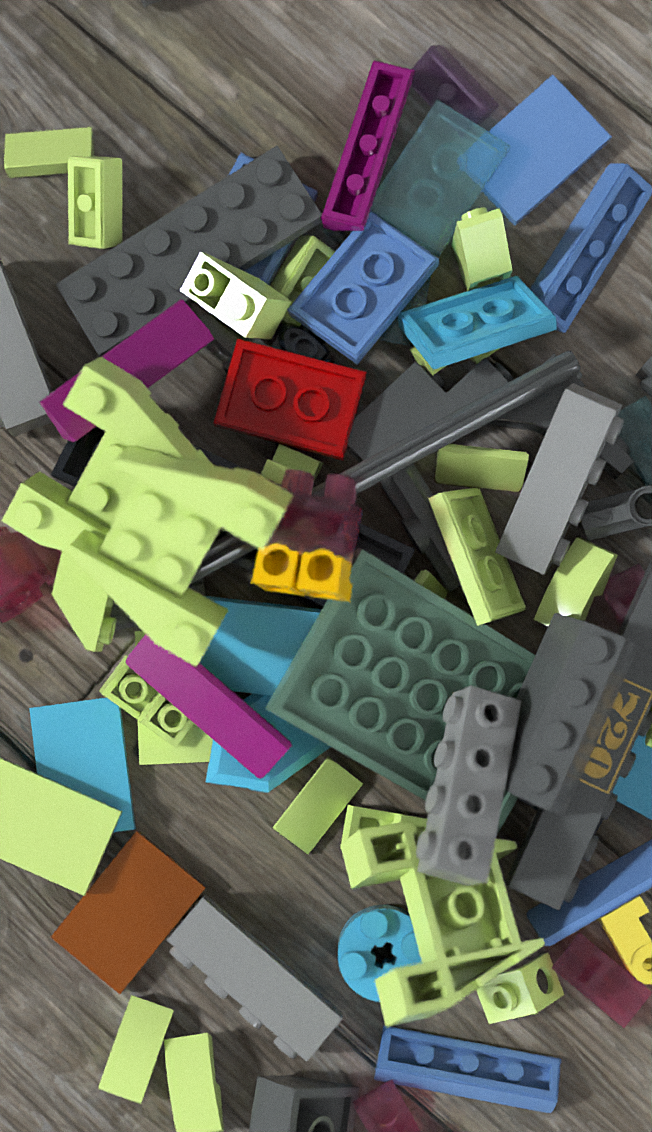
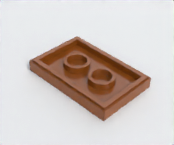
M137 830L90 887L87 894L81 898L52 934L51 938L120 995L207 886Z

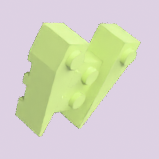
M100 357L83 367L64 403L65 407L106 431L74 491L69 490L39 471L21 483L1 521L42 546L67 552L70 544L84 529L103 540L106 538L136 481V478L112 465L116 457L128 445L163 452L162 455L189 461L197 459L210 462V460L200 449L197 451L178 429V423L169 413L165 414L149 396L151 392L140 380Z
M128 445L116 457L112 465L136 478V481L106 538L103 540L84 529L70 544L67 552L155 644L197 667L228 612V609L188 587L219 530L222 527L263 550L294 494L250 470L222 468L210 465L211 462L197 459L189 461L162 455L163 452Z
M400 822L359 829L340 844L351 889L401 880L422 963L395 968L375 980L386 1027L429 1018L451 1007L477 988L491 981L497 975L545 945L543 938L521 942L498 863V860L517 849L515 841L495 838L487 883L469 886L417 872L419 858L416 856V847L419 837L425 829L417 828V825Z

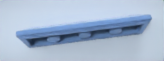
M611 163L606 167L530 288L556 316V327L561 333L567 331L652 195V186L627 163Z
M652 839L580 880L571 902L563 901L559 910L544 903H540L528 910L526 913L527 918L539 939H544L545 946L550 947L652 888Z
M383 1025L374 1079L396 1085L551 1113L558 1102L561 1059Z

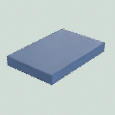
M552 75L457 159L456 164L493 204L500 208L501 212L515 226L610 142L612 136L561 82Z
M370 211L364 231H352L287 309L289 316L358 365L439 266V259Z

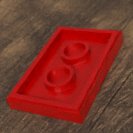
M237 339L213 424L215 427L344 460L367 372Z

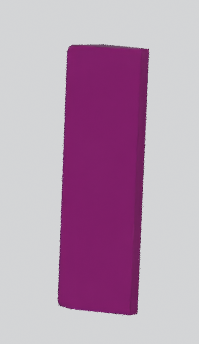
M373 60L321 217L325 229L333 231H364L411 88L415 70Z
M180 299L101 357L140 380L148 389L213 341L214 337L186 302ZM81 372L39 401L62 438L72 442L77 441L96 427L95 424L64 406Z
M147 634L143 636L125 661L127 666L257 778H263L292 746L290 740L202 664L198 663L196 667L155 644Z

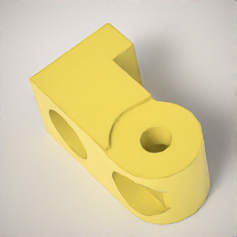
M638 895L598 918V921L628 972L638 981L644 984H652V941L639 920V917L648 913L649 910L641 896Z

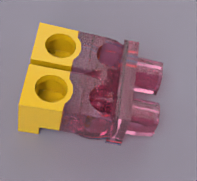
M287 469L281 488L294 495L263 550H258L252 583L271 592L301 596L307 594L310 597L350 602L353 584L349 580L353 552L358 538V524L361 523L363 510L355 505L356 482L349 476L327 475L324 497L311 496L315 477L308 472Z

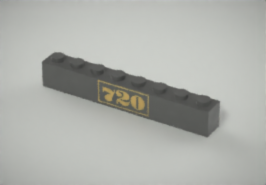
M652 558L617 635L627 638L637 646L638 650L564 816H561L541 807L538 808L505 880L508 887L557 910L560 909L563 901L570 903L580 882V878L575 876L582 859L585 861L590 860L598 843L599 836L594 835L600 818L605 820L609 818L616 804L617 795L612 793L619 776L626 778L632 769L636 753L631 752L637 736L644 737L652 724V711H650L652 705Z

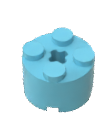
M389 904L367 907L355 913L346 922L340 933L338 941L339 968L346 983L360 996L380 1002L375 984L377 978L395 968L422 963L410 914L400 907ZM385 942L391 943L390 949L394 957L391 960L385 958L381 963L377 962L375 952L372 950L373 946L382 947Z

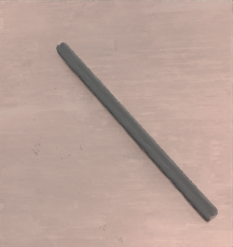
M566 351L292 499L287 506L284 529L285 515L283 513L279 535L281 518L267 542L576 376L581 370L577 358L571 351ZM291 502H294L289 516L288 511ZM233 533L227 534L212 543L191 583L258 547Z

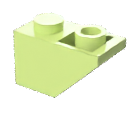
M482 207L461 216L462 220L456 223L451 247L466 292L510 278L512 264L500 208L488 212L487 208Z
M200 252L180 290L245 338L272 339L292 302L261 279L204 252Z
M62 551L52 596L84 648L89 651L102 652L104 644H111L115 632L116 618L110 617L114 600L68 552Z

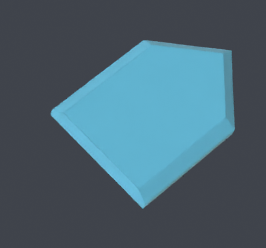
M252 693L243 701L290 740L292 746L263 778L259 779L213 740L205 782L268 793L331 746L265 709L272 695Z

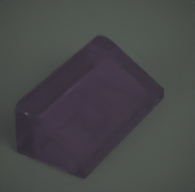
M432 45L412 67V70H415V75L411 86L461 139L468 136L499 107V104L442 45Z

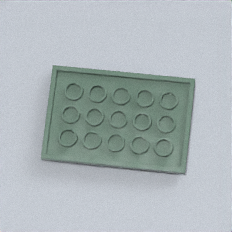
M357 548L349 561L352 564L349 582L353 584L350 602L330 599L326 601L265 709L426 801L427 794L435 783L438 767L434 764V757L439 743L444 738L446 722L443 720V711L449 697L456 691L474 686L516 699L535 655L485 624L477 626L475 618L363 549ZM505 790L496 836L518 799V796Z

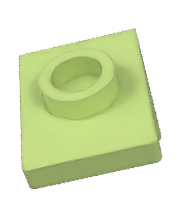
M549 953L541 954L520 968L502 972L491 981L476 989L490 1024L536 1014L564 995ZM538 969H541L547 977L548 990L546 994L540 990L537 984L536 976Z

